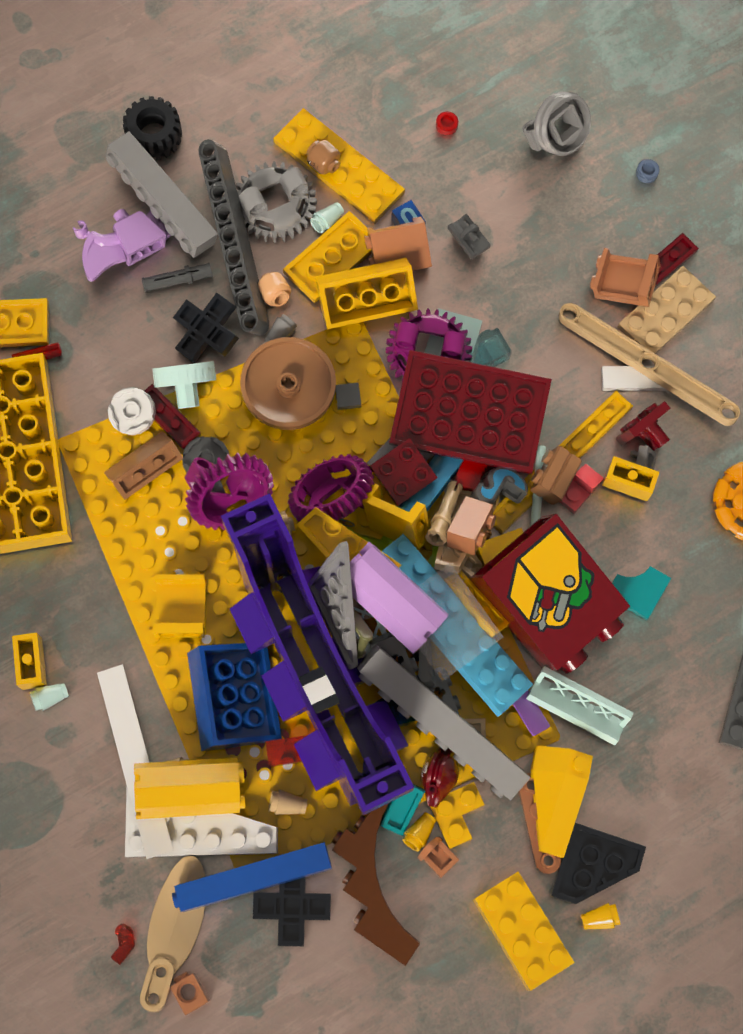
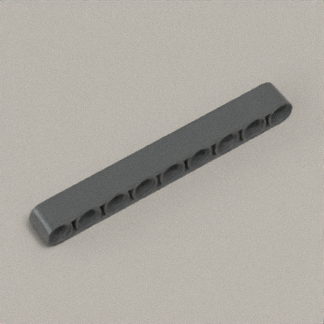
M207 139L200 144L198 152L234 303L237 307L239 324L244 331L261 336L268 331L269 320L264 300L258 288V274L228 152L224 146Z

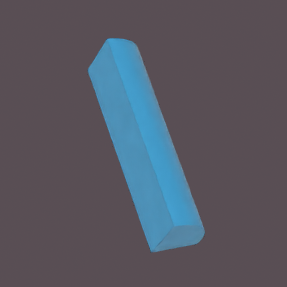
M435 454L428 465L438 478L397 507L409 512L418 501L426 505L428 512L448 483L456 475L464 460Z

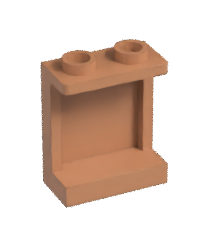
M421 216L412 218L410 223L373 230L372 227L367 228L368 235L364 236L367 250L371 249L372 257L368 258L369 265L407 258L411 264L412 271L432 267L426 226Z
M604 248L602 255H599L597 258L596 268L598 270L596 276H592L590 288L593 289L595 298L649 307L661 267L659 255L649 254L648 260L612 255L609 248Z

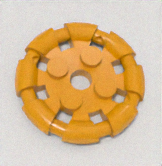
M743 461L734 464L724 471L723 478L718 479L713 492V502L716 504L714 511L717 519L726 531L729 529L740 540H743V526H739L734 521L738 519L743 523ZM731 482L738 485L735 490L729 485ZM732 501L733 508L726 507L725 502Z

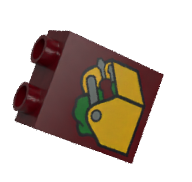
M557 514L540 517L469 578L509 622L508 627L539 666L542 669L546 666L555 671L561 668L565 674L574 671L585 662L588 654L583 648L596 636L601 642H604L623 628L624 623L619 616L630 607L628 602Z

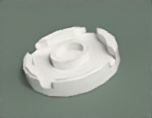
M130 387L120 390L113 396V400L108 407L109 421L116 430L133 436L149 429L154 422L156 414L155 403L149 394L141 389Z

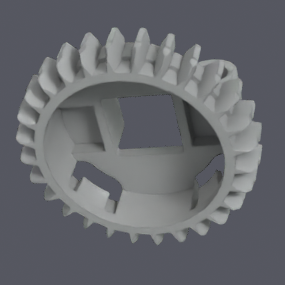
M273 161L272 167H268L265 162L264 169H260L256 165L255 173L248 170V178L241 176L242 183H236L248 234L251 235L256 232V239L263 235L265 242H267L269 237H273L274 243H276L277 237H281L285 242L286 235H290L294 239V232L296 231L301 234V226L308 228V221L313 217L312 214L316 212L314 205L317 204V198H314L316 191L312 189L313 183L307 182L308 176H303L299 168H293V165H291L288 169H285L284 162H282L280 167H277L275 161ZM280 183L290 202L268 211L267 204L260 191ZM303 199H305V204H303L302 211L299 214L298 210L300 208L301 202ZM262 220L273 224L274 231H271V227L259 224V227H256L255 221Z

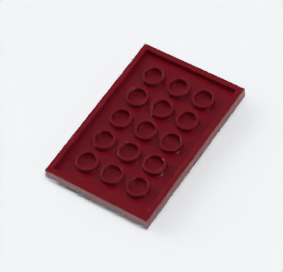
M409 350L389 445L399 446L410 438L418 451L532 474L552 379Z

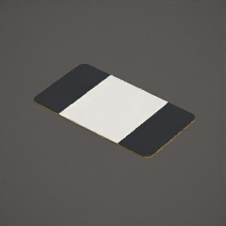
M322 667L299 677V681L315 713H320L339 704L340 701Z

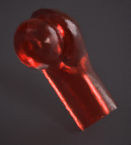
M120 924L115 929L119 947L112 954L111 958L119 965L123 963L135 947L134 932L126 924Z

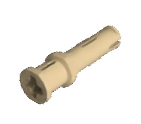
M456 481L448 483L439 511L431 519L432 526L425 535L426 540L434 546H443L447 541V530L452 523L451 517L463 489L459 483L454 490Z

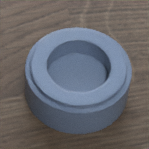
M651 159L642 160L636 169L637 178L643 183L654 182L660 171L659 165Z

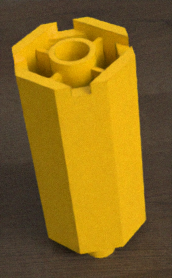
M237 757L134 763L136 819L240 813V809L245 808V794L243 786H240V783H244V768L242 761H238Z

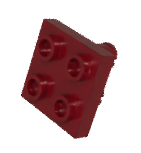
M665 401L660 405L653 403L620 429L622 434L616 438L622 446L639 436L644 444L653 451L662 447L670 438L658 425L657 419L671 408Z
M410 438L369 466L396 506H399L438 478Z

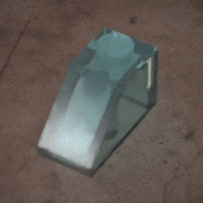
M498 328L492 331L488 329L479 334L470 362L495 367L510 359L512 350Z

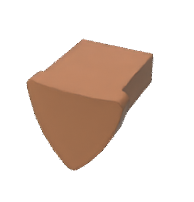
M438 836L424 847L417 858L420 861L424 860L442 878L459 859L442 842L443 839Z

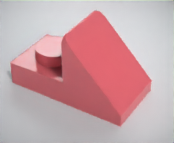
M585 464L576 472L560 503L575 514L604 478Z

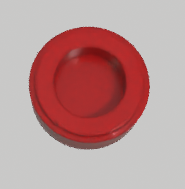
M449 111L440 113L436 119V129L443 135L455 133L458 129V117Z

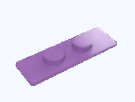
M527 690L513 703V706L531 735L535 736L548 729L550 724L538 705L526 699L529 694Z

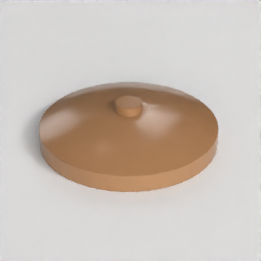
M283 337L270 340L251 353L243 366L240 386L244 403L256 419L272 428L295 430L313 424L327 412L335 396L336 376L330 359L318 346L304 339Z

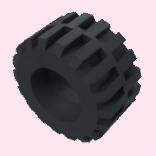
M149 96L147 100L143 97L139 99L140 102L138 103L134 101L131 104L132 108H127L125 111L126 115L123 116L124 133L126 134L130 131L150 156L156 157V160H161V156L169 157L170 151L175 152L177 150L176 145H180L182 137L180 119L176 108L172 107L169 101L164 103V99L158 97L156 100L154 96ZM152 123L164 126L162 130L154 134H147L141 131L146 125Z

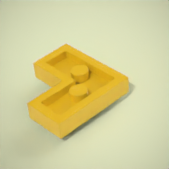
M474 782L450 792L436 808L429 806L449 849L472 840V836L462 816L485 805Z

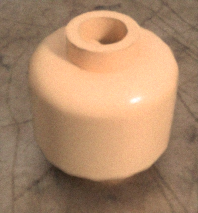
M266 273L258 282L262 299L267 305L278 307L288 301L291 287L281 273Z

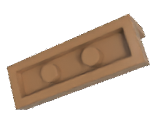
M160 432L104 473L125 500L181 461L183 456L174 442L164 432Z

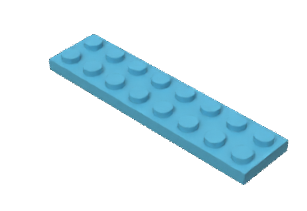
M402 534L382 552L402 564L399 569L449 614L446 620L429 638L497 717L500 716L531 688L533 683L496 640L486 634L453 590L410 540Z

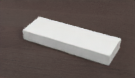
M602 366L601 368L602 391H668L631 366ZM644 366V367H646V368H653L654 366Z

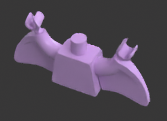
M120 209L113 216L117 221L113 225V233L99 234L95 231H88L86 223L79 220L78 225L81 229L73 227V230L78 239L87 238L83 246L82 262L88 281L93 282L113 265L126 262L129 267L163 249L166 240L171 236L163 222L155 218L151 210L146 215L138 211L129 216L125 209Z

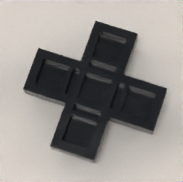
M217 292L203 311L186 299L173 316V319L188 329L175 349L193 363L198 360L208 345L225 357L239 339L223 326L237 307Z
M306 877L280 884L279 893L254 892L253 919L278 920V946L304 947L305 920H330L331 894L305 893Z

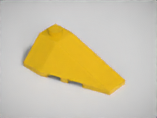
M535 746L530 771L531 779H534L535 794H533V799L537 808L536 828L539 851L564 858L589 780L593 756L570 748Z

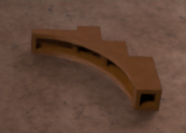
M386 804L369 812L367 817L361 815L354 826L357 829L356 833L347 828L344 833L339 830L331 843L335 845L332 849L333 852L357 868L355 872L350 869L343 879L342 883L346 885L343 891L368 907L366 911L361 909L353 920L357 924L354 931L406 966L420 945V942L405 930L392 914L382 895L376 873V838L383 813L388 806Z

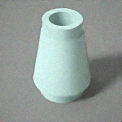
M335 202L315 212L310 219L312 227L318 233L326 232L341 217L344 209L338 202Z
M64 683L36 687L34 691L30 692L36 711L40 709L44 711L64 700V698L69 697Z

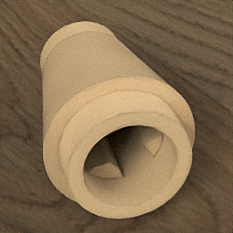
M280 789L278 792L272 791L269 811L274 812L275 815L305 814L307 799Z

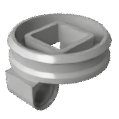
M557 92L544 100L537 111L535 119L527 122L522 127V130L532 150L540 151L543 149L555 155L566 156L577 151L585 142L591 126L590 110L585 100L578 96L577 93ZM561 116L564 123L571 124L572 126L559 136L554 121Z

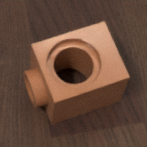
M186 971L173 979L175 984L170 988L185 1015L190 1014L210 1001L195 973L189 975ZM186 984H191L196 989V994L191 1000L184 998L182 994V989Z

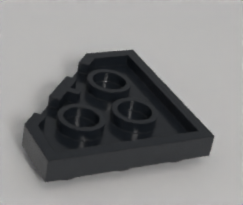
M575 823L565 856L561 858V864L550 896L575 905L640 871L646 846Z

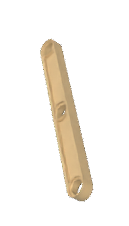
M566 303L561 307L559 321L565 327L626 365L633 367L719 423L730 426L737 421L740 409L731 400L578 305ZM565 311H573L576 317L574 319H567L563 313ZM649 359L654 363V367L646 368L643 366L642 361ZM722 410H732L735 417L726 418L723 416Z

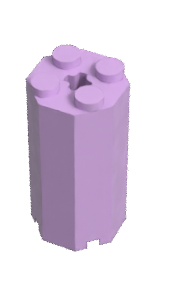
M370 541L350 561L353 598L412 653L417 651L448 617L449 614Z

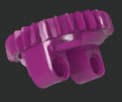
M427 308L426 314L423 315L420 309H418L417 316L415 317L409 312V320L401 317V323L394 324L396 331L390 330L389 336L391 338H388L386 344L389 346L386 347V354H389L387 362L392 363L390 365L391 371L397 370L395 377H404L406 368L402 360H398V354H401L407 362L409 350L415 351L419 333L444 337L440 356L471 361L472 355L469 353L472 352L473 348L472 346H467L470 345L471 338H466L468 330L460 331L463 323L455 325V316L448 320V312L439 316V309H436L434 314H431L429 308Z
M236 453L233 457L227 454L224 461L218 457L217 464L215 465L204 458H194L184 477L190 487L189 490H186L188 495L185 498L186 507L192 518L199 525H204L206 528L212 527L214 530H217L220 526L222 530H225L221 515L228 513L227 508L242 499L250 503L269 493L273 494L271 488L274 487L270 469L261 458L257 459L256 455L250 457L248 453H245L242 457L239 453ZM229 475L226 485L231 492L230 494L211 492L217 481Z
M340 454L338 458L332 456L328 461L324 459L323 463L316 464L312 469L308 468V472L301 474V479L295 481L296 486L291 487V493L288 495L291 513L299 522L317 507L338 521L350 515L358 507L364 509L363 499L368 498L366 493L371 492V486L374 485L372 471L362 458L355 455L352 457L350 454H347L344 457ZM345 469H348L351 473L347 477L334 479L331 474L333 472L345 471ZM340 488L343 489L344 494L330 503L322 504L324 500ZM306 495L311 497L309 506L301 503L304 502Z

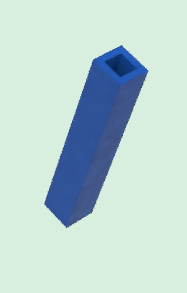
M323 842L174 886L175 892L172 893V899L175 908H180V912H187L331 870L332 865L326 844Z

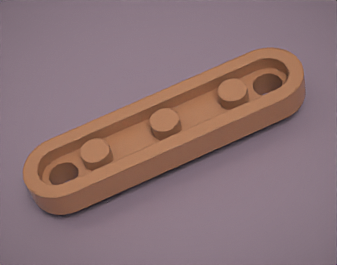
M527 773L530 776L528 781L534 782V779H531V773ZM526 783L520 789L519 796L534 864L539 872L552 874L560 867L561 859L560 857L539 851L536 828L537 808L533 799L535 789H528ZM545 856H550L552 858V864L550 866H547L544 863Z

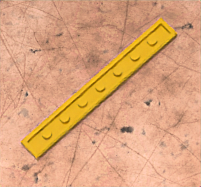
M616 390L559 446H562L570 454H574L581 459L633 408V405ZM535 469L532 474H529L524 479L528 492L523 500L518 504L505 497L494 510L493 515L496 516L493 528L501 535L532 506L533 492L530 489L534 483L531 481V478L535 473Z

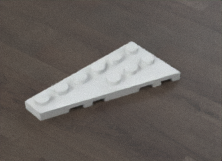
M126 787L125 857H146L130 795ZM233 813L165 817L173 851L155 857L278 854V828Z

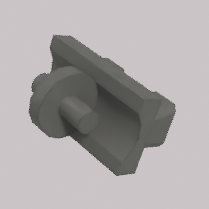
M467 214L448 225V230L471 260L490 248V243L480 232L478 225L474 224Z

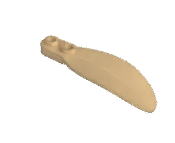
M185 856L174 866L154 906L147 938L149 968L140 994V1003L148 1012H158L166 1005L174 975L189 957L199 935L205 906L187 912H180V908H175L172 899V893L175 892L174 886L205 877L203 866L195 856ZM160 968L166 969V975L162 978L157 976V971ZM152 994H157L159 997L158 1002L155 1004L149 1002V997Z

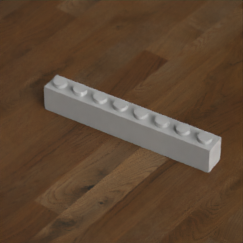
M376 644L359 663L357 669L361 674L358 677L368 686L372 684L380 689L377 693L388 703L391 700L399 705L397 710L408 719L412 716L418 721L415 725L424 734L427 735L431 732L436 737L434 742L445 751L448 748L455 753L453 758L463 767L466 764L472 767L474 770L471 773L482 783L486 779L492 784L490 789L498 797L506 796L511 801L530 779V776L380 646Z

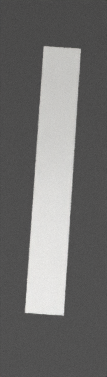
M122 664L98 672L97 675L136 818L134 763H149ZM165 818L136 819L146 859L173 851Z

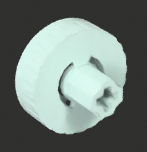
M214 361L152 368L155 388L175 386L178 409L200 406L197 383L216 380Z

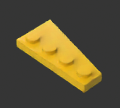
M317 507L297 524L326 558L330 556L339 543L347 541L349 559L351 561L368 543ZM382 552V553H383L385 556H387L398 568H400V567L402 566V564H400L399 562H397L396 560H394L393 558H391L390 556H388L387 554H385L384 552Z

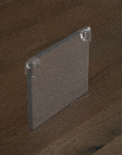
M450 563L419 585L428 596L449 614L440 627L419 648L441 681L447 680L450 675L503 638V635Z

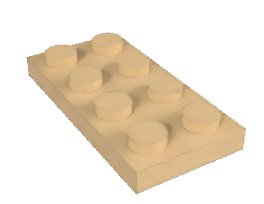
M682 266L653 292L649 307L638 306L617 327L627 337L656 354L715 300L716 296Z

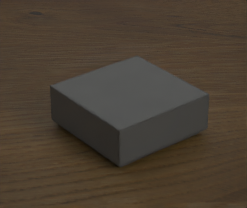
M359 382L336 385L335 392L338 410L361 408Z

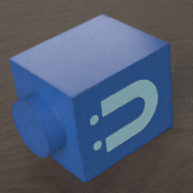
M412 200L392 210L391 221L394 226L410 223L412 218L420 216L426 224L425 219Z

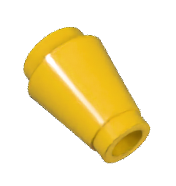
M424 812L404 832L405 836L402 841L412 850L419 852L421 848L426 846L437 820L429 813Z
M607 903L585 914H581L585 930L614 929L616 925H621L616 904L609 905Z

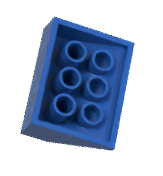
M246 643L198 646L187 653L201 751L228 749L282 739L277 708L261 677L271 669L267 647L251 654Z

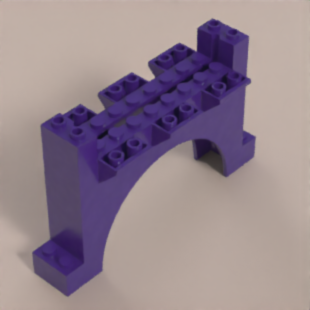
M269 493L221 515L223 526L234 546L243 583L248 592L246 597L230 608L231 614L251 654L272 644L275 645L282 662L261 677L282 721L289 720L306 711L315 728L314 732L294 744L315 790L318 791L339 780L349 805L352 806L357 803L362 815L414 790L413 783L397 753L408 747L403 733L386 700L366 706L356 687L365 683L358 677L361 673L357 667L351 670L347 668L334 639L331 638L323 621L324 618L308 586V582L319 570L320 566L302 570L293 539L271 494ZM280 576H285V578L278 580ZM273 591L283 592L318 667L324 669L340 701L337 704L339 711L364 759L362 773L357 770L335 724V716H331L328 709L315 713L299 681L300 676L310 671L294 640L291 625H287L272 594ZM364 657L358 659V665L364 659Z

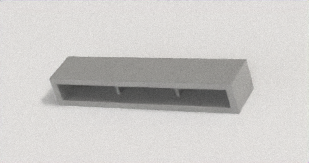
M130 131L108 144L106 159L109 165L119 171L123 181L131 185L137 197L150 207L153 216L163 222L167 232L171 236L176 237L180 242L181 248L186 253L195 258L215 244L218 235L216 230Z

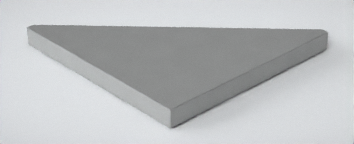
M347 541L337 545L308 582V586L347 668L351 670L358 667L349 546Z

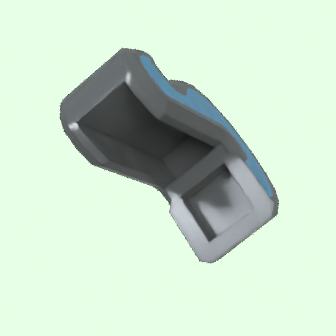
M495 467L478 484L470 497L494 504L499 493L502 492L504 496L519 504L527 495L528 487L526 481L516 471Z

